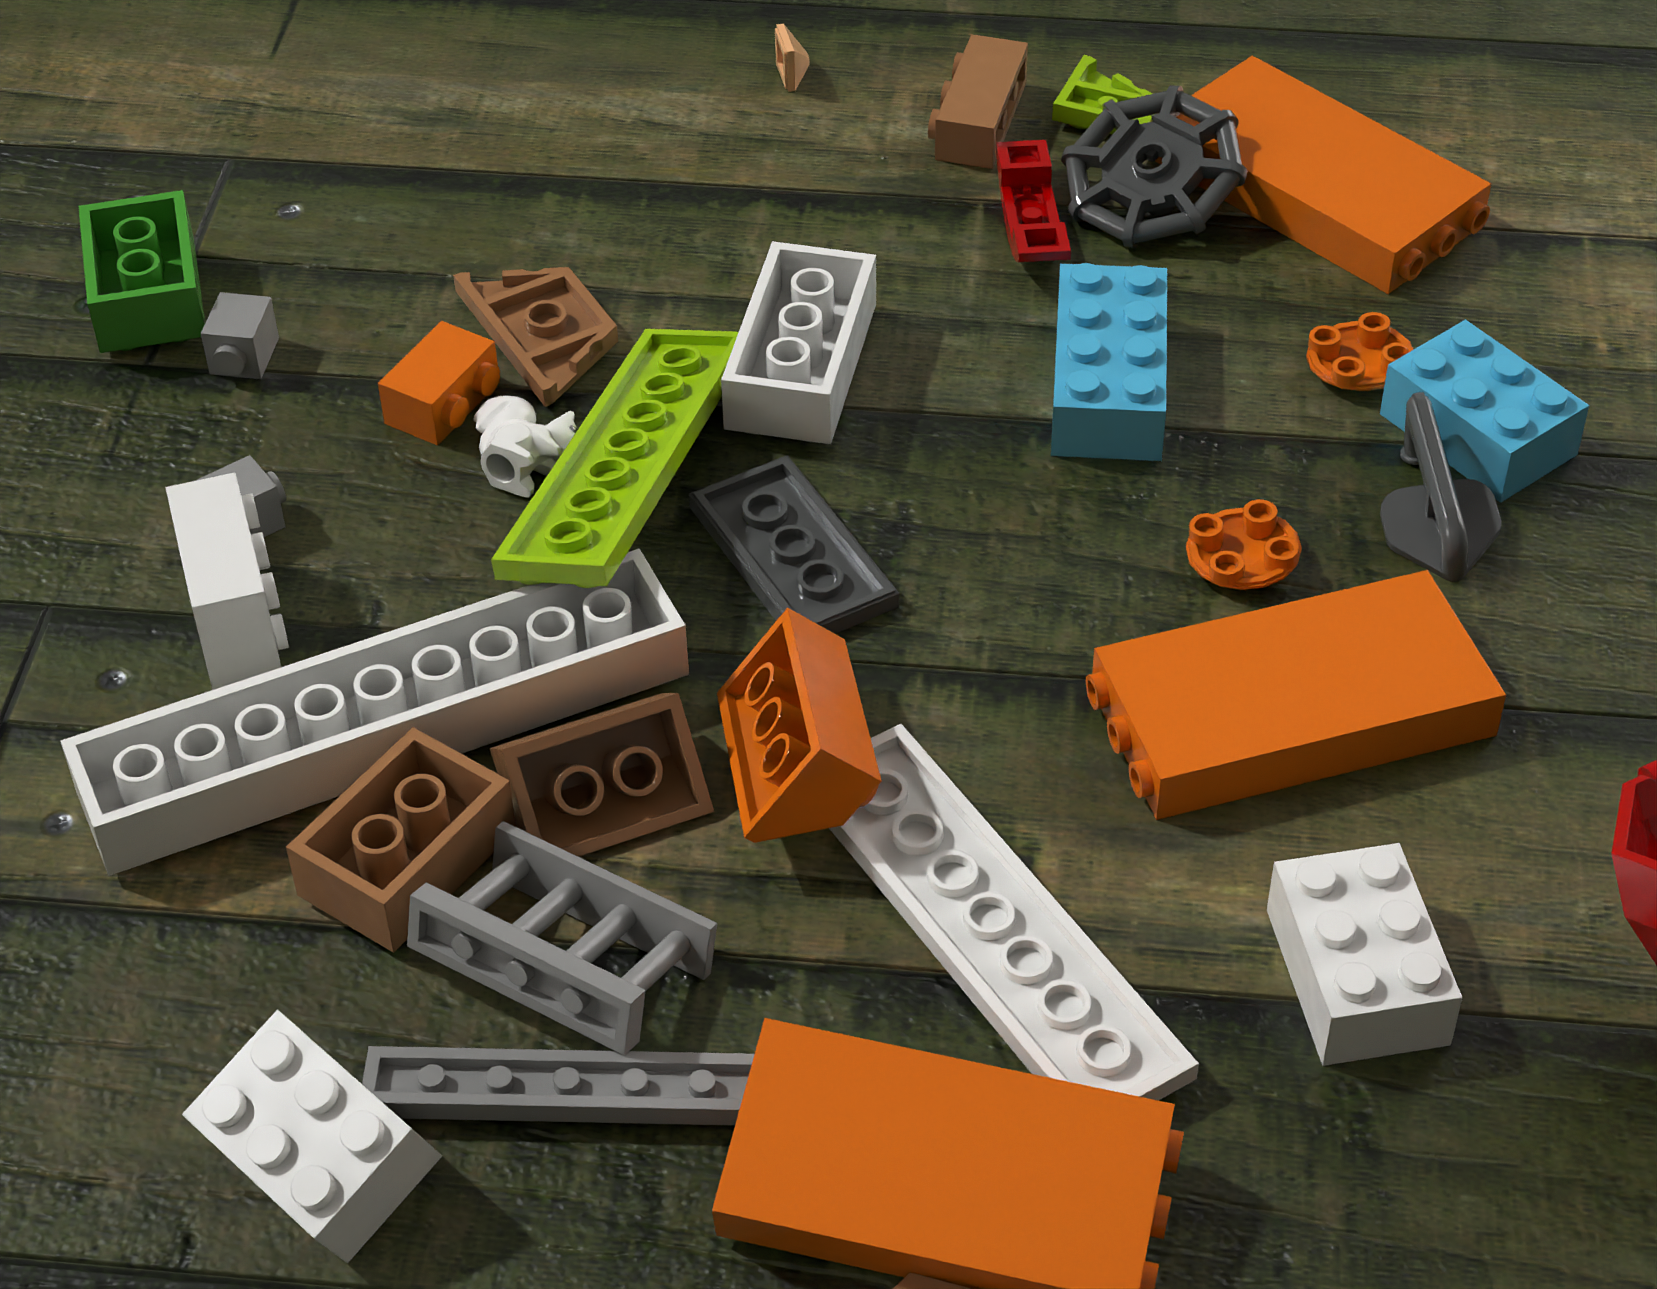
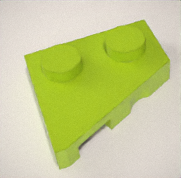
M1083 55L1053 103L1052 120L1070 124L1077 129H1087L1103 111L1102 104L1110 99H1113L1116 103L1153 93L1136 87L1131 80L1119 73L1113 75L1111 80L1096 71V59ZM1151 115L1138 118L1139 124L1153 122ZM1114 128L1109 134H1114L1116 129Z

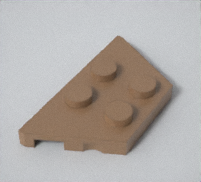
M569 267L543 268L539 271H526L524 269L502 270L503 281L471 282L470 272L453 275L456 293L545 407L553 404L618 342L617 325Z

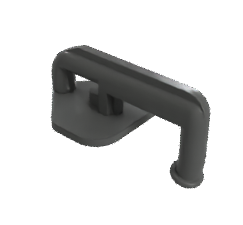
M1417 392L1412 394L1406 404L1404 446L1400 451V457L1408 464L1419 465L1424 485L1400 488L1389 493L1381 504V523L1386 543L1392 551L1445 580L1457 582L1468 574L1498 537L1501 531V518L1494 494L1485 484L1473 479L1452 480L1431 400L1424 392Z

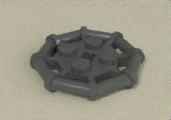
M1170 85L1167 91L1116 103L1113 99L1102 104L1103 111L1074 145L1067 146L1064 149L1061 161L1067 169L1071 197L1068 207L1070 215L1077 222L1085 221L1123 241L1124 247L1137 248L1141 242L1191 231L1197 235L1206 229L1205 223L1234 188L1245 183L1248 172L1246 167L1242 165L1236 132L1239 120L1235 114L1228 109L1221 111L1183 92L1182 86ZM1181 113L1199 122V124L1192 126L1176 118V116H1179ZM1151 115L1153 122L1139 124L1138 118ZM1115 128V133L1109 138V140L1103 145L1102 148H1099L1098 146ZM1212 139H1216L1220 159L1204 158L1202 145ZM1158 157H1162V164L1157 168L1145 169L1142 164L1145 160L1154 162ZM1090 167L1102 168V181L1090 188L1087 170ZM1204 178L1215 179L1198 201L1193 204L1188 197ZM1112 199L1129 208L1126 219L1101 207V205ZM1175 206L1181 212L1177 214H1172L1168 216L1143 221L1145 213H1150L1154 216H1162L1171 212Z

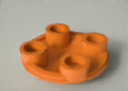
M1369 312L1361 315L1358 321L1338 323L1334 326L1321 325L1313 328L1309 334L1306 359L1311 371L1322 381L1341 389L1370 391L1384 389L1388 364L1414 349L1407 338L1396 329L1390 328L1391 321L1389 317L1381 313Z
M1257 499L1248 502L1243 508L1226 509L1215 514L1202 513L1196 515L1189 524L1186 552L1189 564L1202 578L1221 587L1246 590L1267 587L1285 579L1297 567L1302 547L1298 533L1285 519L1277 516V507L1267 500Z

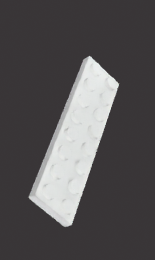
M899 724L872 737L871 742L882 782L879 784L875 796L866 806L859 807L843 826L829 829L1031 1074L1158 1101L1196 1080L1199 1063L906 728Z

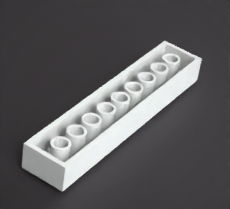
M636 549L626 554L608 586L580 588L574 584L557 583L528 585L61 740V745L75 790L107 874L110 876L338 797L412 727L462 754L689 675L686 625L641 550Z

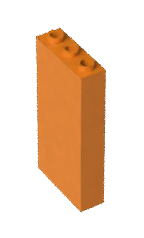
M1253 55L1191 95L1221 111L1231 110L1239 120L1236 129L1242 165L1246 167L1248 172L1245 183L1242 186L1235 187L1224 201L1386 294H1390L1407 280H1414L1422 269L1434 260L1448 255L1456 244L1471 233L1476 234L1479 232L1489 217L1490 208L1487 204L1491 188L1490 182ZM1181 113L1179 116H1176V118L1192 126L1199 124V122ZM1212 139L1202 145L1204 158L1220 159L1216 139ZM1158 157L1155 162L1162 164V157ZM1204 178L1198 186L1207 190L1215 179Z
M1428 570L1094 648L1092 674L1086 676V691L1090 704L1094 710H1102L1107 720L1110 744L1115 753L1124 754L1129 764V777L1133 791L1138 798H1146L1156 820L1497 736L1506 699L1504 690Z
M764 1018L712 1208L716 1236L904 1278L911 1272L971 1289H1155L1159 1264L1145 1261L1149 1237L1164 1239L1172 1197L1160 1195L1158 1190L1162 1171L1175 1174L1177 1172L1184 1132L1170 1129L1175 1106L1172 1103Z

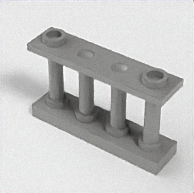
M502 821L495 828L492 871L467 892L457 898L426 882L410 895L407 947L625 1056L640 1041L645 992L673 965L702 980L711 974L717 923ZM512 887L540 900L513 924L484 911ZM564 913L593 926L566 951L538 938L542 932ZM618 939L648 953L621 978L591 964Z

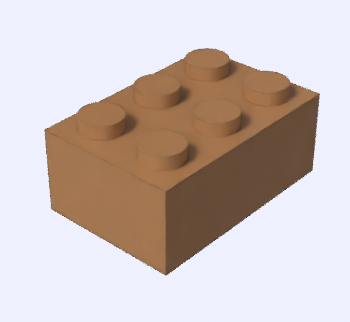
M412 727L286 846L297 895L394 953L408 939L410 895L426 882L452 895L494 853L496 826L504 821L516 827L510 780Z

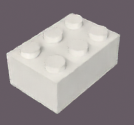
M235 472L165 487L191 606L212 690L281 668L278 650L289 648L282 615L270 616L269 610L279 608L280 603L273 573L260 574V570L270 567L263 533L250 534V529L260 527L253 493L241 495Z
M1400 843L1274 862L1267 913L1322 1066L1450 1046L1462 1002V995Z
M278 1009L182 1114L307 1233L347 1264L442 1157L437 1150Z

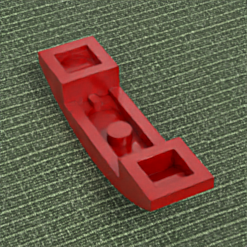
M1046 140L996 142L1002 209L1007 237L1015 261L1071 260V248L1065 222H1060L1052 189V164Z

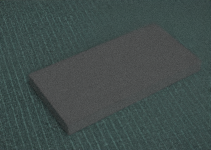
M788 455L689 493V506L692 512L776 621L788 607L836 634L899 608V592Z

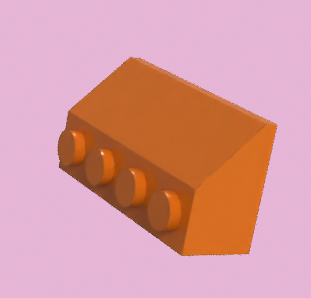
M787 607L717 692L744 838L754 843L843 826L859 807L866 806L873 799L879 784L882 782L845 639Z

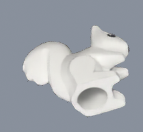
M498 396L488 399L479 407L473 418L476 422L475 428L482 433L479 444L482 455L480 462L490 485L529 498L534 492V482L530 477V473L534 470L547 476L578 430L574 423L575 414L572 411L566 412L547 425L536 424V413L533 406L523 398L516 396Z

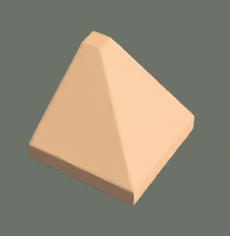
M784 23L776 24V66L785 89L788 92L796 91L810 65L809 55Z

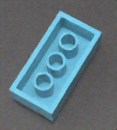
M1090 263L1060 264L1051 456L1162 461L1166 419L1167 268H1154L1142 265L1133 267L1107 266Z

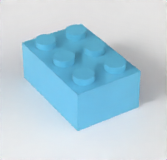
M1466 319L1388 364L1380 415L1405 432L1406 404L1412 394L1424 392L1431 400L1448 465L1466 478L1485 484L1500 503L1578 455L1589 405Z

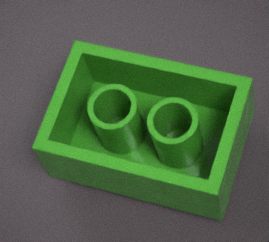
M180 190L78 206L87 305L100 353L118 350L126 351L136 347L168 342H183L201 337L205 318L195 243L184 191Z

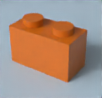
M440 321L378 382L384 424L438 446L455 428L463 424L467 415L486 396H490L500 383V369L497 363L495 341Z

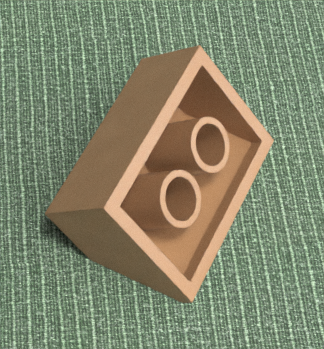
M661 693L490 748L497 774L510 780L517 828L578 857L715 812L679 693Z

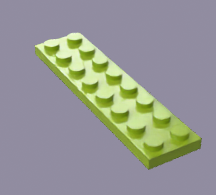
M673 329L644 330L492 557L491 562L495 580L520 581L526 585L541 583L574 584L580 588L608 586L721 399V379L739 332Z

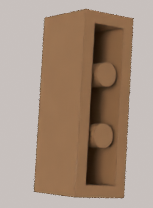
M971 34L964 53H956L952 69V81L945 80L943 84L940 110L933 109L930 115L928 138L935 139V160L993 169L997 160L996 142H1004L1026 85L1028 43Z

